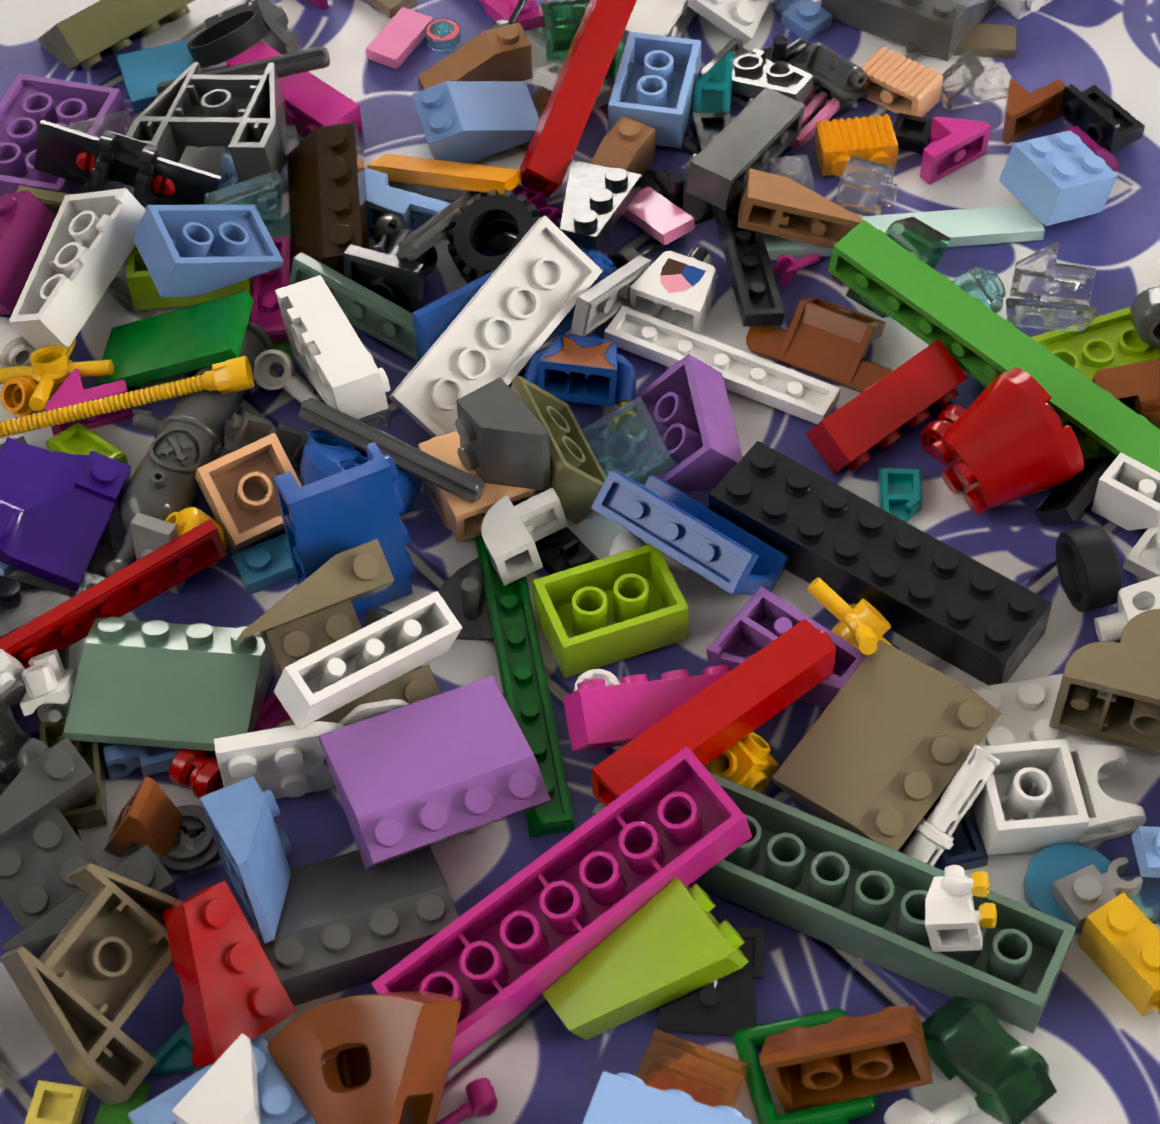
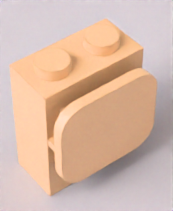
M457 431L443 436H436L418 444L419 450L481 479L474 470L468 471L461 463L457 449L460 448V437ZM427 482L430 498L443 524L452 531L458 543L482 535L481 525L485 514L502 497L507 495L513 506L536 495L535 489L485 483L481 498L474 503H469Z

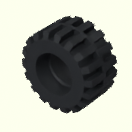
M497 189L489 190L488 196L482 198L479 193L473 196L475 202L470 205L465 202L459 208L462 212L460 216L454 214L450 221L454 229H448L447 239L450 242L447 247L454 264L467 284L496 270L537 220L541 218L533 203L530 204L525 196L520 194L516 198L514 192L510 190H505L503 195H499ZM502 233L518 234L516 243L506 253L498 256L482 255L485 245L493 237Z

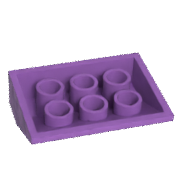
M19 73L0 102V195L16 192L19 185L68 194H81L82 184L34 169L40 121L44 120L98 138L106 130L123 135L129 119L121 90Z
M493 676L318 736L365 870L538 808L551 800L535 756Z

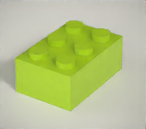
M650 544L533 580L534 612L564 678L688 639L689 607L661 551Z

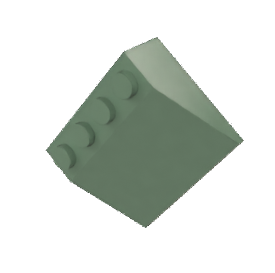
M118 617L96 618L83 645L63 731L64 739L67 737L72 741L215 751L214 739L250 733L255 728L274 675L273 663L262 638L239 646L236 640L247 626L230 628L210 626L205 623L188 625L166 623L161 620L147 622L123 620Z

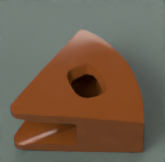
M424 991L355 995L334 999L315 1006L296 1017L279 1031L267 1048L316 1124H436L460 1015L461 1000L443 994Z

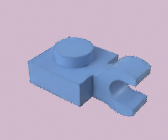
M775 0L771 3V8L778 14H782L781 24L805 42L831 26L833 15L812 0Z
M113 744L103 748L111 780L124 778L139 766H141L143 777L169 771L173 759L181 750L178 748Z

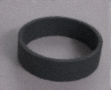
M249 9L231 15L203 30L187 44V48L194 61L199 62L201 68H207L225 62L251 48L264 38L268 29L258 10Z

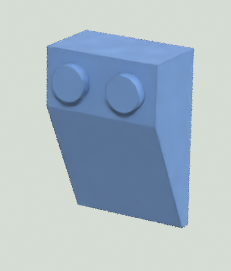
M446 81L411 94L428 146L435 160L470 164L531 141L540 121L525 81Z
M147 205L133 239L161 298L198 297L277 269L284 262L255 205Z
M251 776L202 796L200 801L226 874L266 944L275 938L292 875L286 856L292 854L293 850L283 827L276 829L273 818L279 816L280 811L271 790L267 789L262 792L254 777Z

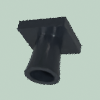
M401 229L394 232L388 240L385 253L350 244L344 252V276L412 314L424 307V278L436 268L438 262L434 246L415 261H409L406 257L404 259L400 258L397 254L401 251L398 243L414 231L410 229Z

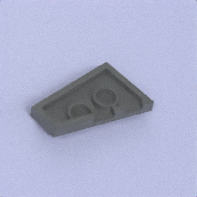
M735 37L699 72L700 78L727 52H734L732 93L755 99L767 87L801 103L814 89L813 75L784 61L771 62L766 59L765 52L757 48L749 51L743 48V41Z

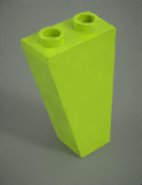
M676 877L542 994L568 1030L587 1041L743 968L749 961L740 951L739 947L745 942L727 920L720 924L709 912L715 907V904L697 883L689 888Z

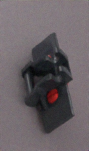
M41 120L39 124L34 169L82 184V193L96 192L99 189L103 190L108 181H115L134 187L133 196L143 207H147V205H216L221 176L158 157L159 146L108 130L98 138Z

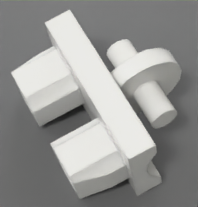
M57 649L31 657L29 660L30 667L21 674L27 689L20 702L24 716L33 714L37 708L38 717L41 722H58L60 719H66L77 675L76 666L64 669Z

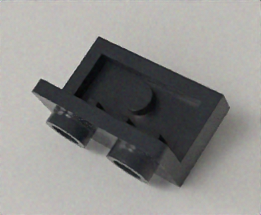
M1073 84L1064 87L1059 114L1073 126H1078L1095 143L1108 150L1111 154L1143 137L1145 126L1097 86L1093 85L1082 92Z

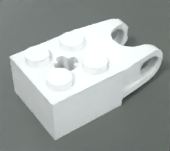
M1067 739L979 746L1001 761L973 802L981 840L988 856L1041 851L1043 848L1057 843L1087 845L1134 832L1138 826H1143L1147 818L1142 806L1127 801L1114 800L1107 796L1098 784V782L1104 781L1125 770L1130 760L1124 748L1113 745L1069 744Z

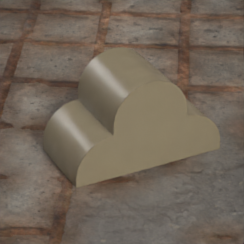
M1160 609L1148 610L1133 617L1124 627L1119 643L1112 641L1094 642L1084 645L1071 655L1064 669L1049 727L1160 755Z

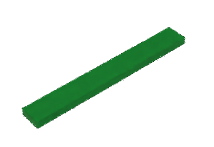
M476 536L479 565L484 571L482 582L503 696L535 756L551 799L542 806L525 812L529 837L574 831L575 819L527 577L524 576L504 586L494 569L482 536Z

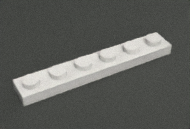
M626 306L621 307L604 331V339L617 342L618 348L670 368L690 354L720 371L727 390L815 424L828 417L840 399L841 388Z

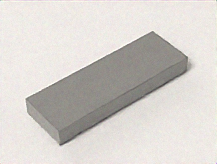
M639 255L579 295L576 301L571 332L583 337L617 314L622 306L627 307L630 305V287L651 266V260Z

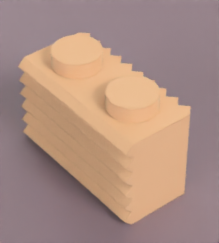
M885 46L881 47L861 66L866 75V82L860 87L861 90L868 94V97L865 99L896 114L904 113L923 118L940 101L943 83L942 74H937L932 68H924L922 64L918 65L916 61L912 62L910 58L906 59L904 55L898 52L893 53L891 49L887 50Z

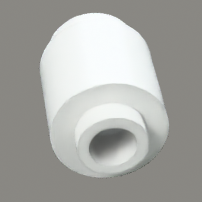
M0 316V364L3 367L27 366L30 363L31 354L36 349L9 323L10 318Z

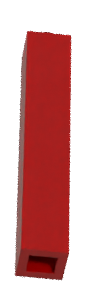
M637 0L589 1L520 166V184L544 192L547 198L561 186Z
M803 619L593 767L592 794L606 807L686 746L702 765L706 766L832 675L836 655V646L833 640L825 631L817 630L810 622Z

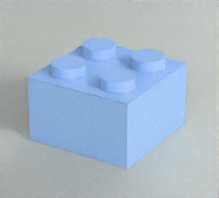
M1069 130L1013 143L999 181L1045 226L1102 212L1118 175L1106 165L1101 157L1093 153L1081 141L1079 136Z

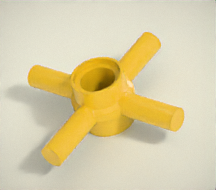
M75 338L68 349L57 345H49L37 349L30 356L31 365L0 368V384H5L17 376L32 378L37 386L29 400V406L32 410L39 412L44 410L48 400L52 398L74 369L78 368L80 378L112 376L114 374V365L111 359L73 362L70 360L69 357L77 342Z
M819 577L808 586L807 591L840 621L831 632L859 649L865 655H871L876 651L879 640L891 645L883 637L891 628V625L865 599H861L857 604L848 605Z

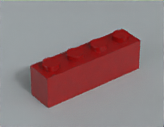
M938 339L820 421L805 435L834 474L845 466L854 471L872 458L868 450L877 444L881 450L885 449L902 436L897 430L901 426L907 424L910 429H913L931 416L927 408L932 404L936 403L939 409H941L960 394L956 387L967 380L968 377L941 340Z

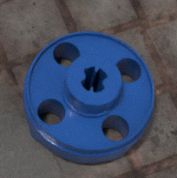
M320 429L312 430L308 434L300 461V483L302 486L369 462L367 452ZM396 467L399 479L393 481L403 501L404 512L399 513V516H402L413 509L415 501L419 497L423 480Z

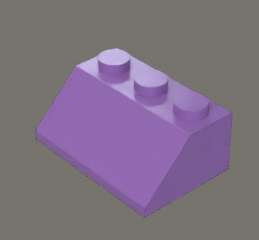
M688 354L636 395V403L632 407L637 414V431L647 478L649 476H657L682 492L714 489L743 457L723 375L720 371Z

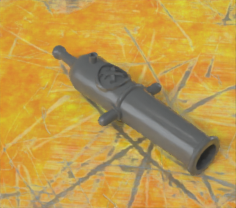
M248 321L239 357L247 356L252 373H254L256 357L263 351L272 350L273 345L268 334L260 326ZM212 366L198 369L194 377L213 370ZM204 389L202 392L188 393V395L183 394L168 417L163 416L159 419L144 412H137L133 415L132 422L134 426L155 434V440L150 445L148 452L120 497L117 511L126 536L116 558L106 565V577L132 564L136 557L130 522L137 513L165 521L171 513L191 507L200 489L195 480L197 468L231 453V451L224 450V423L226 420L230 421L232 415L237 412L247 390L222 394L218 390L209 392Z

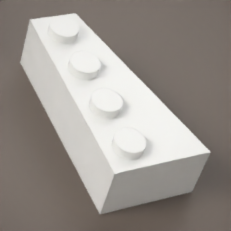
M127 188L65 195L9 320V323L36 350L49 345L63 346L65 349L69 348L136 246L133 239L144 215L145 208Z
M321 275L275 290L294 362L325 403L355 419L388 409L385 394L390 391L388 377L382 367L377 368L371 353L367 352Z

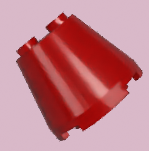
M1018 367L998 375L939 440L931 444L934 455L946 468L941 473L946 486L953 494L961 491L964 494L967 505L976 515L1065 484L1084 470L1083 454L1071 426L1066 425L1063 427L1058 414L1047 403L1051 400V396L1031 375Z

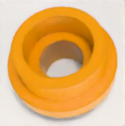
M17 376L7 381L1 390V402L4 408L18 417L33 414L35 411L30 408L29 400L37 386L36 382L27 376Z

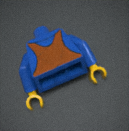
M564 334L560 335L551 346L537 351L528 361L524 379L562 401L614 407L615 404L619 405V408L613 414L612 433L617 436L618 424L626 422L632 427L631 437L635 434L637 414L631 409V406L636 403V370L623 355L617 354V342L600 339L593 334L584 337Z

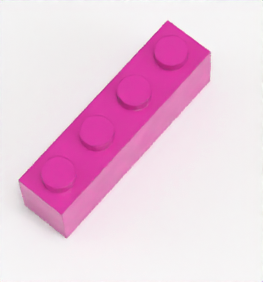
M260 40L251 48L227 60L226 64L227 67L282 54ZM310 72L279 78L285 98L286 125L295 124L297 133L304 138L316 127L355 122L359 135L363 133L360 105Z
M729 665L705 668L702 670L703 675L689 676L688 670L682 669L661 674L662 680L648 681L646 674H638L620 678L619 685L605 686L604 679H594L578 683V690L563 697L572 752L626 745L730 672Z

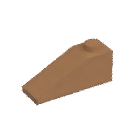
M520 22L486 30L418 75V81L422 90L446 81H525L533 79L531 44Z
M623 116L603 138L590 164L609 168H622L627 172L641 174L643 177L646 171L655 163L656 129Z
M749 168L740 196L738 228L833 249L838 241L862 222L861 217L788 177Z

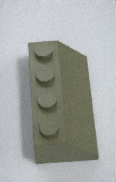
M100 0L57 23L39 37L38 40L45 49L69 70L80 64L86 70L102 61L100 53L110 48L113 54L132 44L129 37L140 32L144 38L161 28L159 21L169 16L173 22L188 14L190 10L187 6L195 0Z

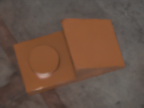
M1010 79L1005 106L1002 141L1009 144L1061 117L1059 110L1063 90L1067 85L1058 79L1044 87L1037 88L1030 94L1014 79Z
M147 776L144 777L120 811L104 851L121 858L130 844L136 846L141 844L143 846L148 845L150 849L163 855H167L170 852L183 821V816L155 780Z

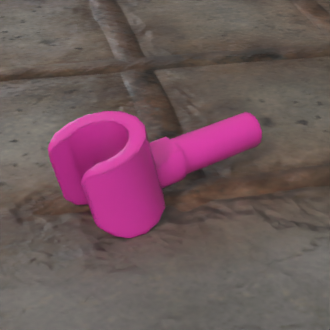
M815 253L800 259H794L782 254L772 267L773 273L782 276L778 282L780 285L787 286L798 270L818 263L820 256Z
M480 1078L470 1082L465 1087L469 1102L459 1106L460 1108L436 1122V1124H458L471 1116L486 1117L493 1114L497 1108L498 1101L488 1078Z

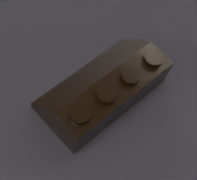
M355 122L316 127L287 155L292 263L293 258L300 252H303L344 275V252L349 245L370 249L364 151Z

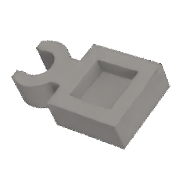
M1127 857L1113 860L1107 872L1100 874L1095 865L1091 864L1053 882L1050 892L1072 924L1076 926V929L1084 926L1088 915L1124 892L1129 898L1139 893L1143 884L1141 877L1125 881L1118 876L1127 870L1129 864Z

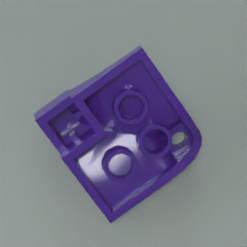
M7 437L0 450V562L78 592L110 526L112 515L119 503L123 490L128 484L132 466L92 450L89 455L68 454L35 447Z

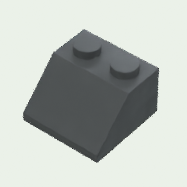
M500 377L456 400L458 419L455 421V426L460 437V448L457 449L461 463L468 471L474 470L484 483L543 491L551 487L549 431Z

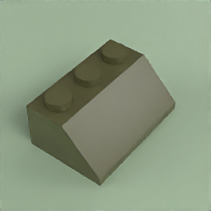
M517 375L512 380L511 390L549 431L550 488L553 487L559 497L565 517L578 524L594 511L591 507L606 476L568 403Z

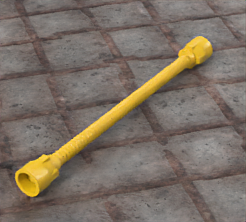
M247 356L237 357L212 364L213 370L206 371L201 376L191 377V379H181V382L176 380V382L172 381L160 386L146 387L145 390L142 388L140 391L125 392L124 394L109 396V398H99V400L95 399L94 401L74 404L73 406L69 405L68 407L58 408V410L53 409V411L48 410V412L43 411V413L39 412L38 414L35 413L23 416L22 418L18 417L17 419L13 418L12 420L2 421V423L0 422V438L20 434V432L25 433V431L39 430L40 428L43 429L55 426L56 424L76 421V419L81 420V418L86 419V417L90 418L91 416L111 413L112 411L116 412L117 410L127 409V407L132 408V406H142V404L146 405L158 400L172 399L173 396L176 398L178 395L183 396V394L188 395V393L202 392L204 389L209 392L218 390L222 394L254 388V378L251 365Z

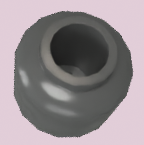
M1160 286L1141 292L1134 299L1130 309L1131 320L1137 335L1144 343L1155 347H1160Z

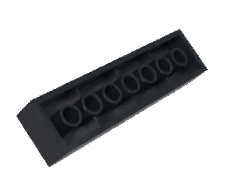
M759 441L750 448L709 493L708 507L789 556V561L785 567L786 571L809 584L819 577L848 605L857 604L861 599H865L891 625L890 630L988 686L1007 683L1045 634L1052 606L1051 601Z

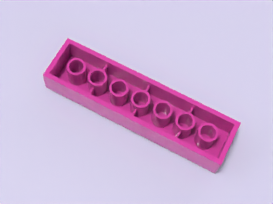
M686 746L371 984L378 994L424 991L443 994L461 1000L460 1015L449 1069L543 997L542 993L674 878L677 877L689 886L752 838L747 818Z

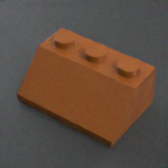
M914 1005L908 1007L890 1006L882 1009L879 1013L855 1018L850 1016L838 1017L830 1023L808 1028L800 1026L790 1027L782 1033L766 1036L759 1056L760 1066L785 1113L933 1083L925 1033Z

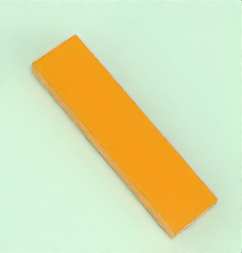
M384 154L368 164V169L388 174V181L487 194L489 190L497 189L499 195H503L505 190L511 191L521 183V170L393 154Z

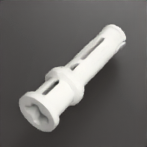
M975 744L966 761L940 797L941 799L927 819L922 818L916 826L917 831L902 853L934 866L944 849L950 850L954 845L952 834L1001 761Z

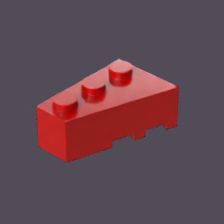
M225 880L200 890L163 912L175 974H179L185 1005H181L184 1021L188 1020L194 1049V1052H191L193 1068L215 1064L242 1033L250 1038L251 1041L297 1012Z

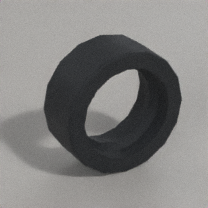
M1090 525L1060 533L1056 540V563L1061 584L1072 606L1079 612L1116 604L1118 601V591L1121 590L1120 568L1115 550L1105 531L1098 525Z

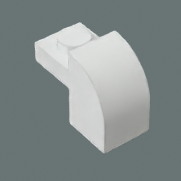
M553 487L513 506L506 495L494 503L484 516L481 525L482 538L494 569L504 586L543 568L535 542L568 526L560 499Z

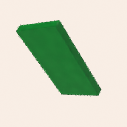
M247 291L113 327L102 360L111 359L113 361L114 374L112 376L96 377L94 386L124 379L126 387L130 388L212 366V364L239 357L254 302L253 298Z

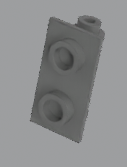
M823 43L810 44L806 50V55L808 56L806 63L794 64V67L813 75L814 84L824 86L830 90V95L837 100L849 102L851 98L868 97V94L860 89L866 82L864 70L844 57H839L838 59L839 54Z
M244 411L241 415L234 413L231 420H226L224 423V450L234 452L270 435L269 431L272 427V421ZM279 424L275 434L294 471L300 472V461L308 438L307 431Z

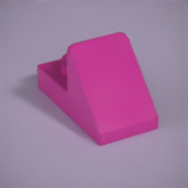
M934 117L931 124L929 145L923 149L920 177L931 185L986 155L991 126L987 122Z
M76 368L48 401L45 408L47 412L48 410L53 411V409L58 410V408L68 407L69 405L73 406L74 404L94 401L95 399L99 400V398L104 399V397L109 398V396L124 394L128 390L124 379L84 389L78 368ZM127 407V409L117 410L116 412L112 411L111 413L91 416L90 418L86 417V419H76V421L56 424L51 426V429L55 436L76 423H81L88 429H93L131 419L134 414L132 408Z

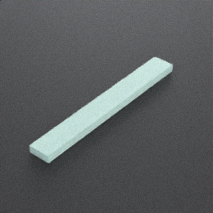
M1024 205L861 217L862 221L865 220L875 228L882 230L889 238L906 250L1043 240L1045 232L1043 223ZM762 233L770 261L777 260L782 254L794 259L803 258L815 253L820 257L832 255V248Z

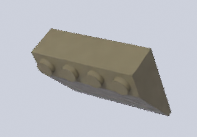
M879 640L876 651L871 655H867L770 780L818 818L898 851L962 767L973 746L980 743L1002 713L965 684Z

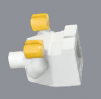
M949 865L944 869V876L933 878L925 899V927L932 952L982 950L980 926L991 929L997 923L995 904L983 903L979 906L978 911H975L973 896L986 897L989 894L990 880L987 872L976 871L971 875L970 879L968 875H964V869L961 866Z

